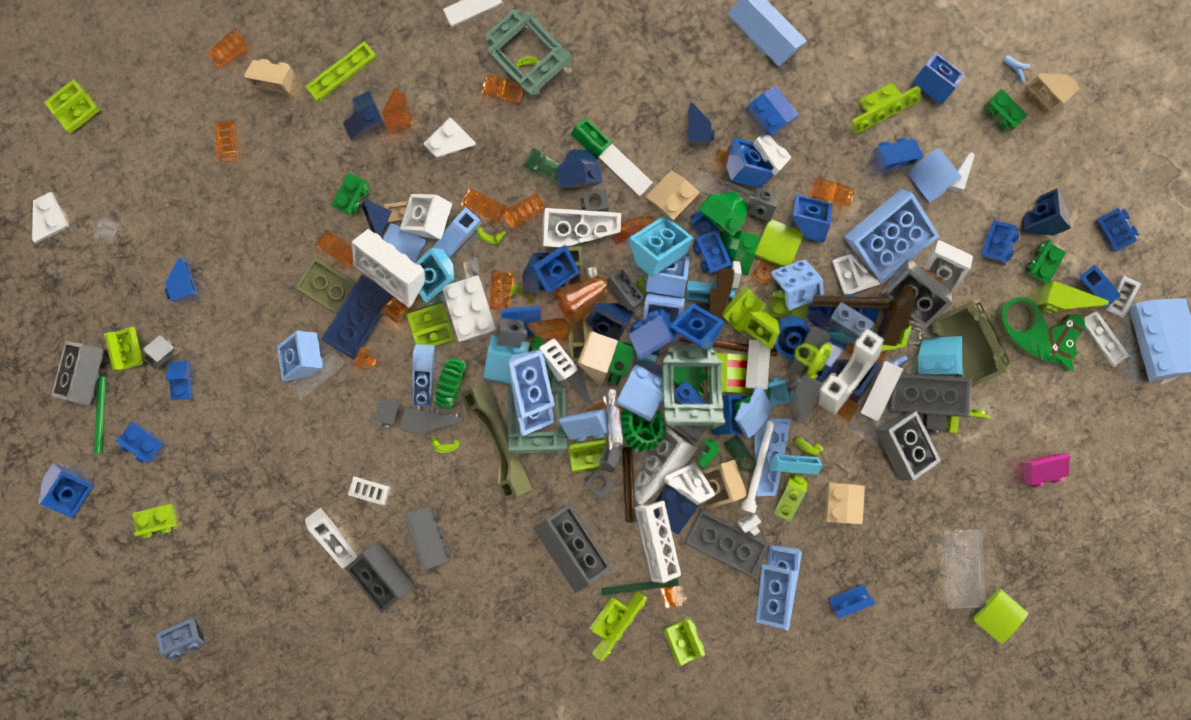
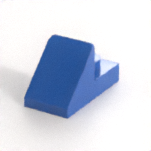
M189 361L169 362L165 379L170 384L171 400L192 399Z

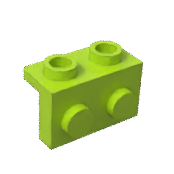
M128 327L117 332L104 334L113 371L127 370L143 364L135 327Z
M597 438L591 440V442L583 443L579 441L569 445L572 473L602 469L603 466L599 462L607 443L606 439Z
M690 619L682 620L663 629L677 666L705 656L703 644L699 641L696 627Z

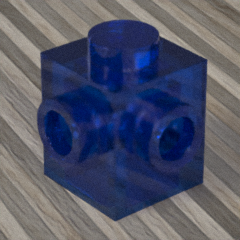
M811 303L808 307L810 312L806 319L822 329L836 308L814 307Z

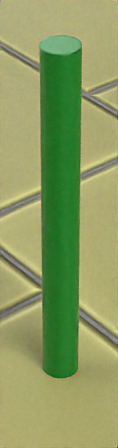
M99 376L93 453L102 452L106 377Z

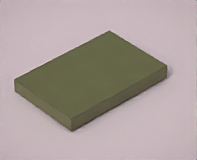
M314 256L294 289L334 314H337L356 282Z

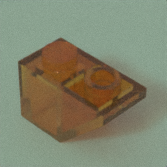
M398 88L393 90L382 111L390 135L411 128L410 122L413 121L410 110L406 111L404 106L407 103L404 92L400 93Z
M638 216L621 222V232L613 234L615 244L629 242V237L655 222L654 216Z

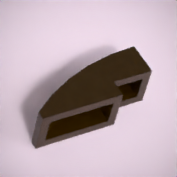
M718 269L717 289H709L708 312L719 319L731 294L734 270Z
M906 286L898 294L881 321L877 336L883 339L882 345L897 346L900 329H908L916 298V294L911 286Z

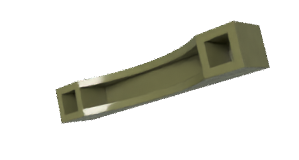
M582 246L567 247L580 271L578 275L565 283L570 359L574 364H578L588 337Z
M489 383L474 387L460 394L467 412L482 424L494 444L499 465L497 484L504 501L533 490L520 458L509 453L508 429Z

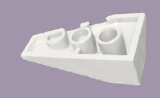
M545 208L543 211V247L560 248L564 244L568 247L621 232V213Z
M662 422L666 425L663 429L666 433L662 436L663 441L659 443L658 447L650 450L648 455L645 454L643 458L645 461L642 471L638 472L634 482L635 500L641 505L666 484L663 480L666 476L682 469L697 450V447L687 437L671 428L665 422Z

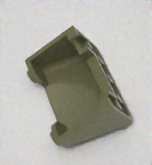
M975 299L937 317L932 322V325H930L934 335L938 334L939 337L962 336L963 375L956 377L972 378V387L1012 368L1010 359L979 299Z

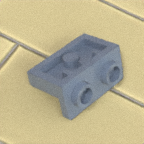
M842 302L827 322L856 341L860 339L866 329L870 330L874 324L873 321Z
M192 618L156 634L160 653L167 660L178 659L181 655L196 651L204 645L203 640L199 638L195 621Z

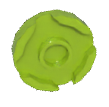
M825 343L818 350L810 344H802L796 348L795 356L800 362L810 367L807 376L815 380L818 376L816 372L818 370L822 371L832 353L830 351L834 347ZM802 347L809 349L810 355L808 358H803L800 355Z

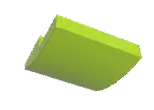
M75 79L44 102L69 134L100 111Z
M771 219L770 222L767 221L755 256L781 267L788 266L793 263L803 238V233L800 230Z
M443 301L406 313L416 344L437 346L455 340Z
M999 589L986 600L987 605L973 619L999 643L1003 644L1022 624L1028 612L1003 590Z

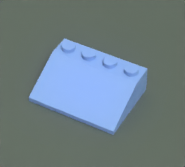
M900 189L844 236L851 249L880 284L889 279L908 258L910 260L913 259L939 237L914 194L904 189Z
M1186 299L1151 300L1136 303L1132 306L1129 312L1149 382L1191 375V315Z

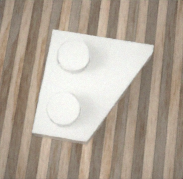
M451 117L423 143L436 158L476 145Z
M764 132L753 142L754 147L761 154L765 162L769 160L774 167L771 171L774 175L791 158L786 149L780 147L771 136L766 135Z
M49 192L33 200L32 240L34 243H38L69 227L53 193Z
M851 254L832 260L843 296L846 294L851 295L880 284Z
M696 462L663 479L664 482L696 505L715 496L714 491Z

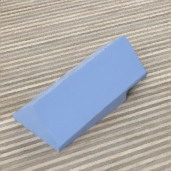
M739 0L727 13L764 55L767 54L778 67L807 42L767 0Z
M542 350L514 354L507 363L520 433L524 436L555 423L551 409L555 405Z
M769 545L767 564L762 565L756 615L757 623L789 630L802 554L799 548Z

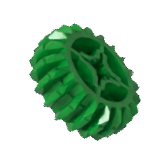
M450 357L444 364L434 394V404L440 408L450 410L456 402L466 371V363L461 361V359Z
M626 408L621 409L619 412L620 416L616 418L620 423L616 426L620 428L618 434L623 436L621 441L627 442L626 447H632V450H638L639 452L650 451L658 447L659 443L663 441L662 436L666 434L663 431L666 425L662 423L665 418L660 417L661 411H656L651 421Z

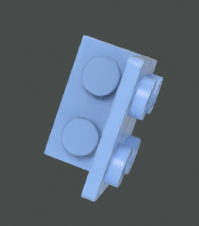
M806 260L797 261L771 272L773 278L785 291L786 307L789 310L812 302L813 296H824L823 279Z

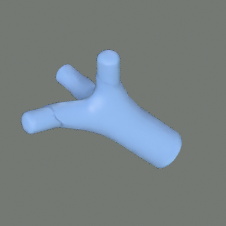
M1007 55L1003 62L1011 66L1020 76L1021 82H1024L1022 69L1029 68L1030 65L1022 64Z
M903 355L894 361L887 362L899 367L908 362V358Z

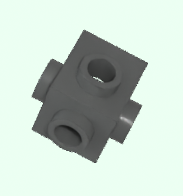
M758 189L756 195H751L748 206H751L749 214L770 222L777 207L779 197L768 191Z

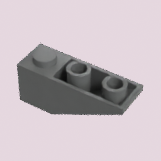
M411 404L410 408L405 407L400 430L424 434L462 423L464 419L459 418L460 414L448 412V416L440 414L441 410L431 408L429 412L422 411L421 406Z

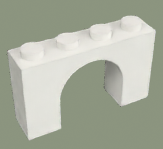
M866 329L855 344L853 355L840 375L836 377L832 374L821 388L818 405L835 416L880 356L883 339Z

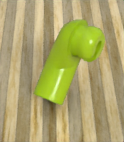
M800 436L794 441V444L804 453L815 457L820 455L819 453L823 450L822 446L818 443H814L811 446Z

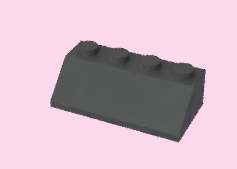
M570 504L533 528L575 593L589 586L612 569Z

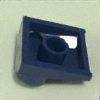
M666 484L654 501V503L664 501L670 529L676 534L681 532L699 507V505H696L668 484ZM659 507L653 509L654 517L656 519H658L660 515Z

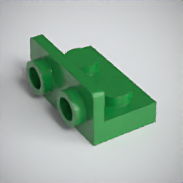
M1002 88L984 105L987 113L992 117L995 116L1000 121L1001 127L1010 132L1028 116Z
M348 172L331 206L352 217L354 213L356 214L359 211L362 197H366L369 192V182Z
M1050 239L1040 243L1036 250L1038 253L1036 258H1033L1027 266L1029 271L1026 275L1044 285L1050 283L1066 254L1064 250L1053 245V241Z
M704 438L701 442L709 449V452L705 449L697 458L700 461L697 465L702 470L720 451L717 449L719 445L711 438L709 440Z

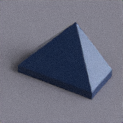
M368 199L364 200L361 207L369 228L373 233L381 236L392 211Z

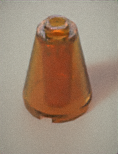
M596 276L557 288L553 293L555 299H560L558 306L569 321L572 320V324H574L608 293L607 288H609V284L604 277Z

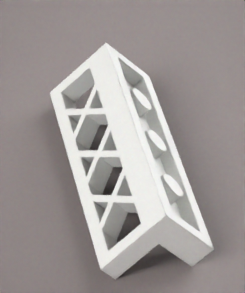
M659 501L649 506L639 505L634 507L651 580L664 583L681 576L664 501ZM659 507L660 515L659 518L656 519L654 517L653 509ZM660 526L664 528V535L662 538L658 534ZM664 545H667L669 549L667 556L663 555ZM670 563L673 566L674 573L668 575L667 567Z

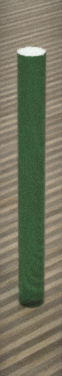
M674 578L664 583L650 581L601 588L602 596L679 586L678 578Z

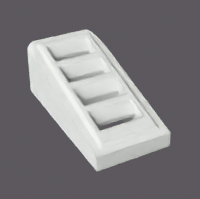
M970 152L964 158L957 169L962 179L950 186L948 190L960 193L965 189L974 153Z
M1121 274L1115 288L1119 293L1121 290L1129 293L1128 296L1120 293V298L1126 301L1122 303L1116 300L1105 310L1124 318L1141 283ZM1124 283H1127V284L1131 285L1132 288L1129 289V288H1127V287H1125V286H1123V285H1124ZM1115 303L1123 307L1122 310L1112 307Z
M554 338L538 348V350H542L543 358L557 381L566 379L578 370ZM553 347L554 350L548 353L547 350ZM557 354L558 357L553 359L552 356Z
M353 476L348 495L385 506L391 487ZM357 482H360L361 485L359 492L354 493L357 486ZM365 484H367L368 488L366 494L362 495ZM373 486L375 487L373 497H369ZM379 488L382 489L380 500L376 499Z

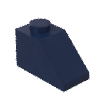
M690 103L688 107L687 145L709 146L711 140H714L715 129H711L712 123L694 103Z

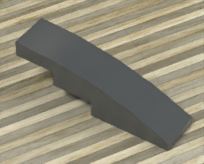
M553 334L545 336L547 342L554 338ZM578 365L576 366L578 370L566 379L579 396L589 404L591 400Z

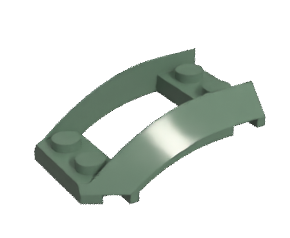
M513 9L485 34L489 53L530 95L540 94L539 89L565 66L569 68L573 57L540 25L530 12L522 13L520 10ZM525 25L550 51L526 75L500 50Z
M672 346L663 360L666 424L673 429L675 425L712 426V429L725 423L722 411V360L717 358L712 348ZM673 366L709 367V405L674 404Z
M554 374L552 379L549 380L552 394H556L557 432H535L522 436L519 433V422L512 385L507 389L509 453L519 457V454L558 453L559 456L567 451V435L559 420L566 416L565 387L560 381H557Z

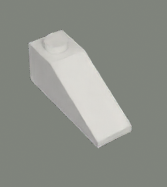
M321 508L305 519L308 530L342 569L358 557L332 520Z

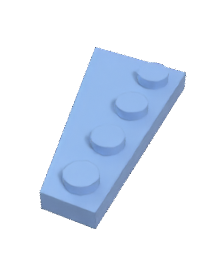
M792 418L766 419L764 424L754 434V459L756 465L766 423L768 421L774 423L756 496H776L781 472L770 470V459L774 458L775 454L785 455Z

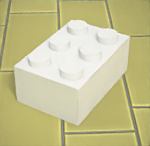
M479 275L449 284L442 289L460 343L497 332Z

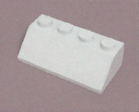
M367 229L352 241L353 265L409 308L425 283L423 268L413 263L405 254L397 251L392 244L385 242L377 233Z

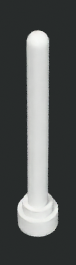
M772 421L766 423L748 496L741 503L740 507L742 510L755 513L757 505H755L756 501L754 500L774 427Z

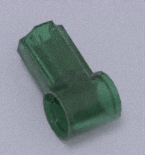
M532 148L523 165L535 173L539 172L557 181L556 169L560 164L547 158V155Z
M738 434L724 443L733 459H735L740 471L749 472L755 468L756 460L750 454ZM742 459H750L751 467L744 468L742 466Z

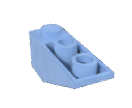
M465 207L449 225L442 238L436 242L433 248L443 249L450 258L482 224L480 219Z
M415 345L413 351L412 405L432 406L435 345Z

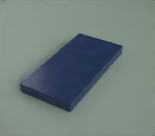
M361 274L321 340L350 358L355 359L392 300L393 295Z

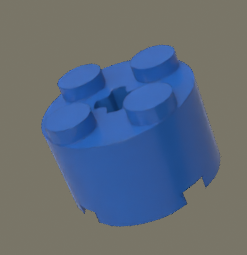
M786 316L777 320L780 333L774 345L781 355L788 359H795L796 348L804 343L810 328L803 318Z

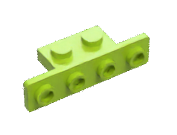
M890 83L859 99V104L866 113L852 120L854 133L858 134L861 131H865L905 108L915 105L921 100L919 86L901 94L895 85Z
M639 591L635 592L626 606L614 597H611L590 626L594 633L602 637V640L592 652L599 661L602 662L610 654L611 649L621 639L625 629L633 622L635 615L643 608L647 598Z

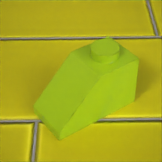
M765 311L750 312L743 327L746 332L769 349L773 348L780 333L778 321Z

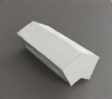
M749 340L746 388L755 389L758 387L767 390L770 349L758 340Z

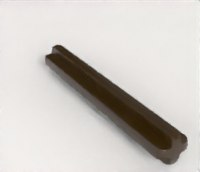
M813 296L812 300L814 307L837 308L841 302L850 308L888 309L890 306L888 297Z
M625 446L622 449L625 520L627 523L636 522V512L634 508L632 447Z

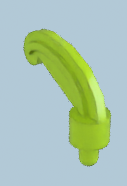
M526 56L517 60L515 66L520 69L521 65L534 64L535 66L540 60L534 56Z
M482 227L477 228L479 238L488 244L499 243L505 235V231L500 234L491 236L482 232Z
M639 275L636 287L646 297L647 293L652 292L646 291L642 275Z
M521 285L511 286L504 295L508 297L518 293L528 298L527 302L529 304L533 302V295H524L523 286Z
M431 436L432 447L440 453L454 451L460 444L458 440H455L454 444L440 445L439 441L435 440L434 436Z

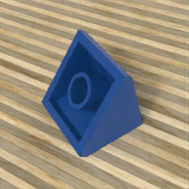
M565 244L533 265L531 269L548 294L580 273Z
M692 303L670 325L669 329L701 348H712L724 325V321Z

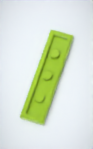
M364 41L312 80L305 88L318 103L377 58V56Z

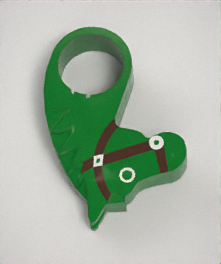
M1026 297L1010 298L1001 304L997 313V321L1003 334L1013 345L1037 359L1061 364L1066 370H1074L1072 359L1078 354L1076 352V341L1085 327V321L1081 315H1066L1060 325L1048 328L1039 307L1033 300ZM1015 302L1025 304L1031 313L1030 323L1026 327L1027 330L1022 332L1012 329L1006 318L1008 308Z

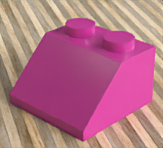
M1069 453L1053 454L1020 462L1026 485H1033V488L1044 486L1046 481L1051 480L1052 483L1063 481V477L1069 476Z

